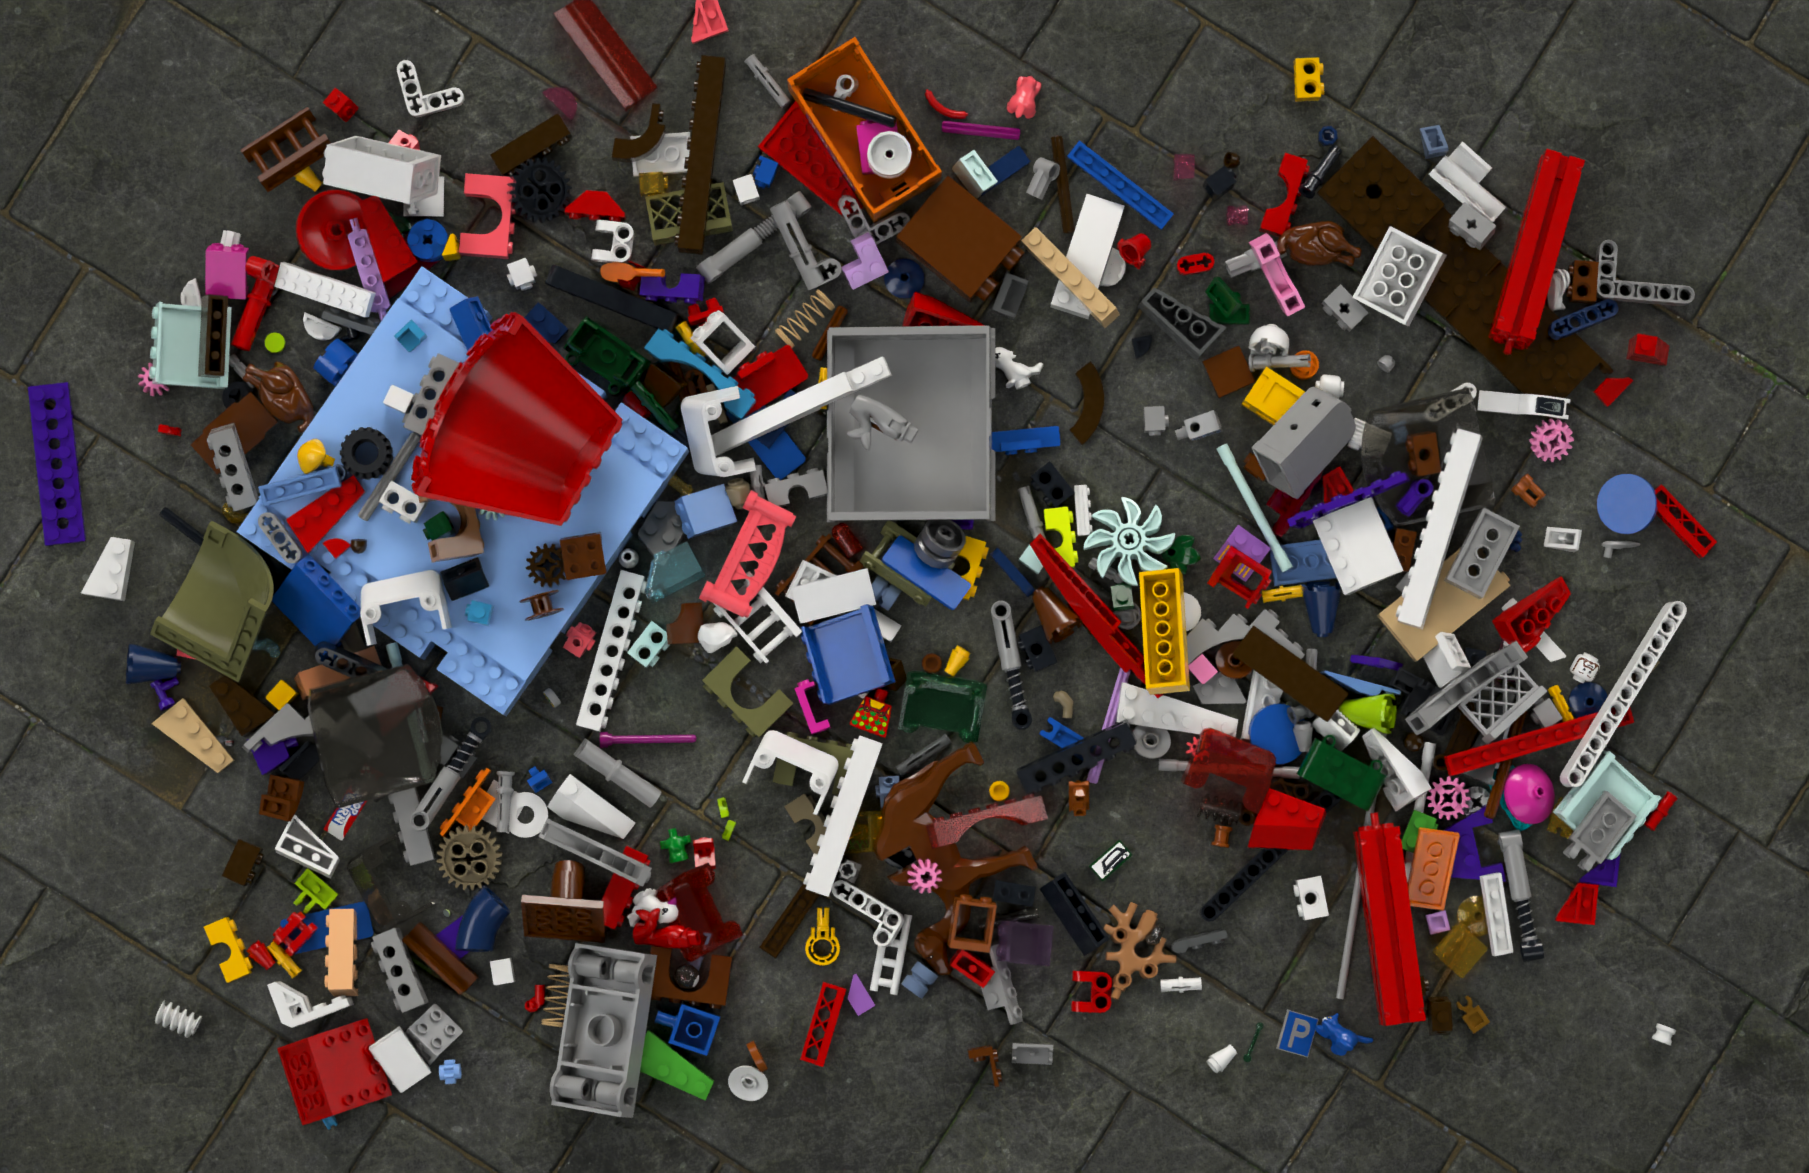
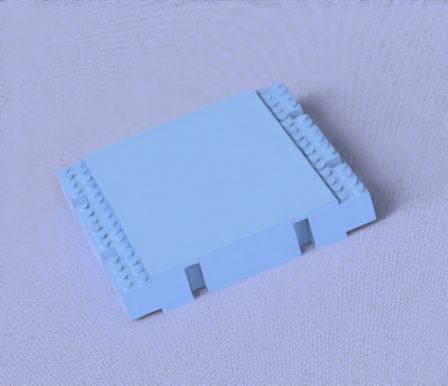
M421 266L269 483L304 475L305 473L298 464L297 452L300 446L315 438L323 443L326 454L335 459L333 466L336 464L344 466L340 455L341 443L345 441L344 437L346 435L349 436L352 430H358L360 427H371L384 434L393 448L392 456L394 460L412 431L403 427L405 423L402 421L405 414L386 406L383 401L391 385L414 395L415 393L419 394L422 388L420 382L424 375H428L431 369L428 367L432 357H436L438 353L459 363L466 361L469 357L466 355L467 349L449 309L468 297ZM484 309L486 316L490 322L492 316L489 314L487 310ZM412 319L426 334L427 338L413 351L408 352L394 335ZM437 372L434 376L436 382H441L445 378L443 372ZM580 375L605 401L607 398L605 391ZM429 390L426 393L427 400H433L436 397L434 390ZM620 403L615 412L623 419L621 422L622 427L611 439L612 444L609 450L603 453L600 466L597 469L593 468L589 474L591 476L590 483L581 491L579 502L573 505L568 521L563 522L562 526L506 514L505 517H502L499 513L497 514L498 520L495 521L493 519V514L487 520L485 518L486 513L480 515L479 511L481 509L476 508V516L480 521V535L484 541V553L473 557L432 563L428 542L432 540H427L423 529H425L424 523L444 511L448 514L456 533L448 537H454L461 525L458 510L449 502L440 500L430 501L417 523L411 521L408 524L399 518L401 514L395 511L391 514L382 509L383 504L379 503L369 520L364 521L358 514L383 477L381 474L376 479L370 478V480L357 478L366 493L344 514L340 521L331 528L309 554L319 565L331 572L329 575L360 608L361 589L367 583L427 570L437 571L441 576V571L478 557L489 587L451 601L442 580L452 628L442 629L439 611L425 610L420 604L419 597L380 605L381 618L378 622L373 623V626L423 660L426 659L435 644H437L448 653L436 669L507 717L524 690L532 682L553 650L550 649V646L560 632L566 633L606 575L571 580L560 578L559 586L554 582L552 583V588H549L548 583L541 587V581L535 584L533 582L535 577L529 578L528 576L531 570H526V567L530 566L526 559H532L533 557L530 552L536 553V546L544 549L545 543L548 548L555 544V550H558L561 547V538L601 532L607 573L633 536L630 530L640 516L646 517L688 455L689 450L638 413ZM422 408L418 410V418L423 419L427 416V409ZM372 442L360 444L355 452L357 462L362 465L373 463L378 456V448ZM420 442L393 481L412 493L414 492L411 485L413 482L415 483V481L411 480L412 467L415 456L420 457L422 448L419 447ZM320 465L316 470L312 472L331 468L333 466L327 465V467H323ZM347 471V475L341 480V483L352 476L349 471ZM331 489L263 506L260 495L258 497L259 500L236 532L292 570L297 563H287L260 528L258 519L263 513L270 512L275 514L302 550V560L309 554L286 519ZM396 493L391 494L389 497L390 504H395L399 500V495ZM412 503L407 506L406 511L408 514L416 512V504ZM264 518L266 520L264 525H269L273 529L269 531L270 534L274 530L279 529L278 525L273 527L271 524L272 518ZM278 532L275 535V541L278 544L285 542V534ZM338 538L351 544V539H366L367 548L363 553L357 554L350 547L335 559L323 545V542ZM289 542L288 545L281 547L282 550L287 548V550L289 551L290 554L288 555V558L296 559L295 554L297 553V551H291L288 547L289 545H291V542ZM550 552L552 559L560 560L556 554ZM542 554L538 556L535 563L540 562L543 558ZM548 560L545 565L540 567H544L549 571L550 567L554 564H551ZM557 569L553 576L556 577L561 569ZM536 571L539 577L546 579L545 573ZM559 590L558 593L551 595L550 599L553 609L564 608L563 611L543 618L525 621L527 617L534 615L530 602L520 603V600L540 593ZM474 600L493 605L494 608L489 626L468 621V616H465L467 604H471V601Z

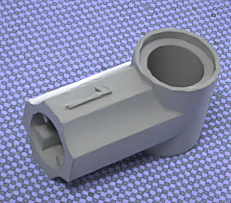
M1040 157L1034 164L1033 171L1035 174L1026 193L1042 200L1050 182L1058 177L1060 166L1057 163Z
M845 858L843 864L839 866L838 870L840 872L838 877L855 884L862 865Z

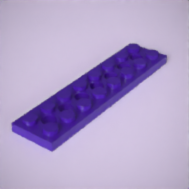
M69 383L28 387L45 546L85 542L86 534ZM49 399H53L56 402L53 410L46 409L45 404ZM51 419H56L58 422V426L54 430L48 428V422ZM53 439L60 441V446L56 450L50 448V442ZM61 459L62 467L57 470L53 469V460ZM58 478L64 480V487L62 489L54 487V482ZM60 498H64L67 502L64 509H58L56 506V502ZM62 518H66L69 522L68 527L65 529H60L58 526V522Z

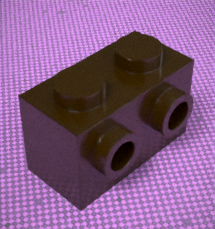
M238 839L222 876L243 886H247L248 883L251 884L256 874L253 872L256 864L260 865L263 860V849L245 840Z

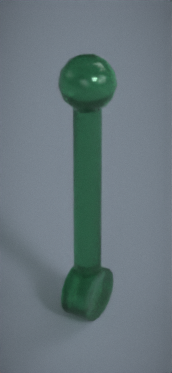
M1261 1022L1256 1024L1257 1029L1248 1052L1243 1056L1245 1062L1251 1061L1250 1055L1260 1030L1264 1027Z

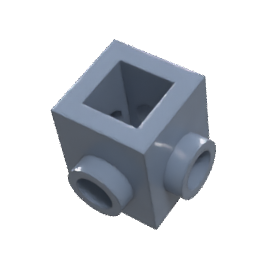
M899 776L879 777V785H876L875 789L876 798L880 797L881 808H883L885 797L892 786L899 782Z

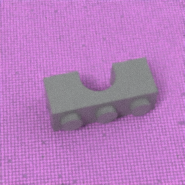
M818 468L807 470L805 475L799 476V473L787 475L788 479L780 481L779 478L768 480V484L764 485L768 501L780 507L790 505L788 495L794 487L804 488L808 493L809 500L827 496L828 489L823 470L819 471Z

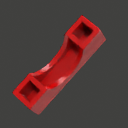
M1289 153L1284 154L1277 175L1286 184L1287 197L1280 206L1266 209L1259 231L1280 238L1285 231L1290 229L1291 223L1288 220L1290 214L1294 215L1297 204L1294 201L1296 196L1300 197L1301 195L1298 188L1301 185L1302 177H1307L1310 166H1307V159Z

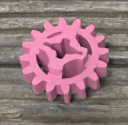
M1550 418L1549 423L1542 420V426L1536 425L1537 431H1531L1534 438L1529 439V442L1532 444L1530 448L1543 461L1549 459L1551 462H1554V457L1561 460V454L1568 455L1566 449H1572L1569 442L1574 441V438L1570 436L1573 432L1560 419H1557L1555 422Z
M1450 776L1447 777V781L1439 778L1440 783L1433 782L1435 788L1429 790L1432 795L1426 797V799L1432 802L1428 807H1434L1435 809L1432 813L1436 814L1439 812L1440 819L1444 815H1446L1447 820L1451 819V815L1458 819V813L1460 812L1464 815L1463 808L1470 807L1466 804V801L1471 800L1470 797H1466L1470 790H1464L1465 783L1463 782L1459 785L1458 778H1455L1453 782ZM1454 785L1455 787L1452 790H1446L1443 786ZM1437 792L1440 795V801L1438 803H1436ZM1460 793L1462 794L1461 805L1458 802V795ZM1445 794H1453L1452 803H1444L1446 800ZM1452 807L1455 811L1445 812L1443 809Z

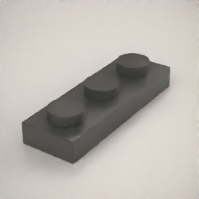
M330 305L325 308L322 314V319L370 335L374 333L381 323L378 318L362 317Z

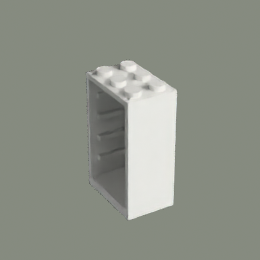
M359 136L328 144L325 149L324 156L326 160L322 173L324 177L323 184L407 204L437 194L441 155Z

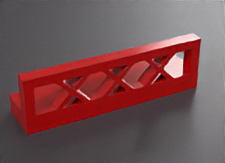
M1662 484L1655 489V495L1661 491L1666 496V504H1662L1657 499L1656 515L1699 559L1703 558L1717 541ZM1669 507H1677L1680 510V519H1676L1671 514ZM1683 522H1691L1694 525V533H1690L1683 526ZM1697 536H1705L1710 543L1704 548L1697 540Z
M823 982L800 1060L817 1066H824L846 988ZM826 987L837 990L835 999L827 1002L824 997ZM823 999L826 1004L820 1006ZM832 1002H834L833 1007H832V1010H831L829 1004H831ZM827 1006L831 1014L828 1019L822 1022L818 1012L821 1008ZM816 1019L819 1021L817 1025H815ZM828 1021L827 1027L825 1029L823 1024ZM821 1025L825 1034L823 1038L816 1041L812 1032L813 1029ZM812 1038L814 1043L809 1045L810 1039ZM822 1041L821 1047L819 1048L817 1043ZM813 1045H816L819 1051L817 1060L805 1057L807 1049Z

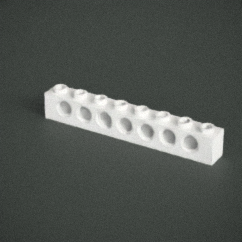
M624 570L620 571L576 723L577 726L601 732L602 728H606L608 717H605L607 709L611 710L614 701V698L611 697L613 689L617 690L620 680L616 678L618 670L622 671L625 663V659H622L623 653L628 651L631 642L628 639L629 632L634 631L636 620H633L635 612L639 613L641 608L640 594L645 593L648 582L645 581L644 576ZM628 588L635 590V596L632 599L624 597V592ZM624 607L628 608L629 616L627 618H620L618 615L619 610ZM616 627H622L624 630V634L620 638L613 636V630ZM611 646L618 648V654L615 657H609L607 654V650ZM609 665L613 669L612 674L607 677L603 676L602 668ZM599 685L607 687V692L603 696H599L596 693V688ZM594 704L601 706V712L598 715H592L590 711Z

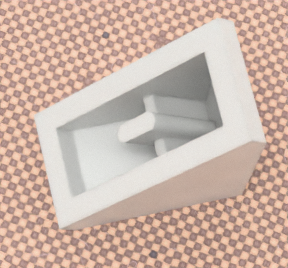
M1547 527L1544 547L1576 552L1579 550L1582 530Z

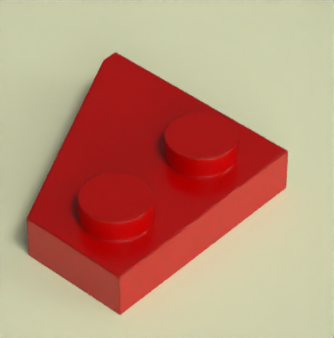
M1341 466L1323 476L1324 504L1331 502V498L1342 494V496H1346L1354 491Z
M1577 883L1555 917V921L1595 925L1599 885Z

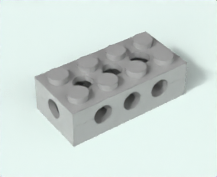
M235 423L211 429L207 443L210 450L214 449L215 452L213 461L216 469L220 468L221 471L219 477L221 486L226 488L228 492L227 496H225L228 507H232L233 511L254 506L259 498ZM227 445L231 451H223L221 446ZM233 464L237 470L232 471L227 465ZM234 484H241L243 489H236Z
M1482 508L1444 581L1478 599H1482L1520 526L1486 508ZM1488 531L1494 532V541L1487 538ZM1478 549L1485 550V559L1478 556ZM1470 566L1475 567L1477 570L1475 577L1471 576L1468 572Z
M393 928L373 936L371 945L375 954L379 953L381 958L378 961L382 972H386L388 976L386 983L389 990L394 991L396 998L393 1001L397 1010H401L404 1013L429 1003L408 948L402 941L403 935L400 928ZM390 946L395 949L393 957L388 955V948ZM398 965L403 970L401 976L395 973V968ZM405 984L410 987L408 995H405L402 990Z

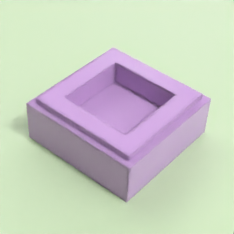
M1446 910L1425 915L1430 935L1450 930Z

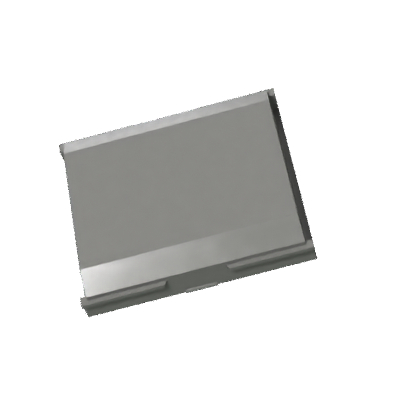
M989 325L829 328L827 330V379L842 372H849L882 356L885 357L892 376L829 404V410H827V522L848 520L970 519L996 521V452L992 450V400L996 398V329L991 328ZM861 394L888 406L908 422H911V426L918 429L912 443L910 444L905 440L901 442L899 439L896 441L873 427L871 428L869 451L863 447L860 439L849 437L847 432L860 427L857 419L849 413L857 396ZM870 417V421L876 424L873 418Z

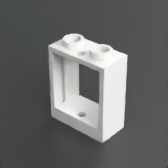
M719 310L711 313L707 318V322L703 326L696 328L693 336L690 338L726 375L755 347L730 319ZM724 322L741 341L720 361L703 341Z

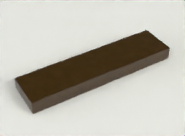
M802 884L759 947L775 959L820 895L807 890V885Z

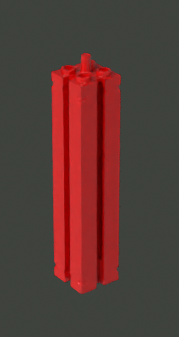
M1546 149L1538 160L1492 328L1489 333V337L1493 338L1494 342L1504 344L1506 341L1504 354L1511 355L1513 347L1520 350L1527 349L1530 343L1535 340L1536 330L1539 326L1582 173L1581 170L1584 166L1585 160L1573 156L1567 157L1560 152Z
M1378 812L1370 813L1372 826L1358 827V831L1353 832L1377 1012L1379 1013V1025L1389 1026L1426 1021L1404 855L1400 839V826H1394L1393 823L1379 824Z

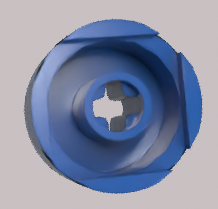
M424 219L413 225L409 231L407 241L414 256L423 262H437L443 259L442 253L449 239V235L444 227L430 219ZM429 238L433 243L431 245L429 243L426 244L425 239Z
M340 339L334 340L325 349L326 353L323 357L319 356L313 367L317 373L334 387L337 386L358 356L353 349Z

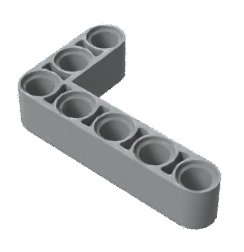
M1605 240L1597 247L1596 262H1599L1596 297L1598 299L1686 306L1693 301L1695 292L1690 286L1616 280L1618 252L1616 243L1612 240ZM1607 245L1611 248V255L1603 252V246ZM1602 265L1610 268V274L1602 273ZM1601 285H1606L1608 287V294L1601 293ZM1624 286L1629 290L1628 296H1623L1620 293V287ZM1641 288L1648 290L1649 296L1647 298L1641 296ZM1660 290L1668 292V299H1663L1660 296ZM1681 291L1688 294L1689 298L1687 301L1680 298Z

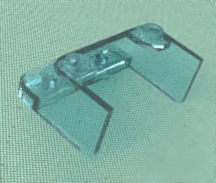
M688 542L666 553L662 550L653 555L654 559L650 564L645 594L651 603H655L705 577Z

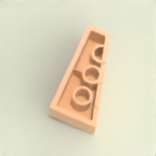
M329 909V915H326V927H329V935H326L325 943L326 947H329V955L325 956V966L328 967V975H325V987H328L333 996H358V989L354 988V981L358 979V970L356 964H354V961L357 960V945L354 944V941H357V912L354 909Z

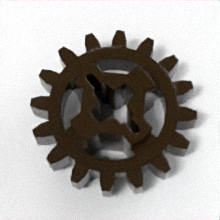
M546 543L543 546L544 549L536 546L537 552H530L533 556L532 559H526L530 563V566L526 567V570H531V573L528 575L529 578L535 577L533 581L535 584L541 581V587L548 583L549 588H552V583L554 582L559 586L560 578L566 580L563 575L565 570L561 547L555 550V544L548 548ZM550 552L556 554L560 560L552 559ZM542 554L543 558L540 562L535 563L538 556ZM548 560L551 564H554L550 567L549 571L544 567H540L545 565ZM557 569H561L559 574L556 577H554V572ZM536 571L545 573L546 579L539 577Z

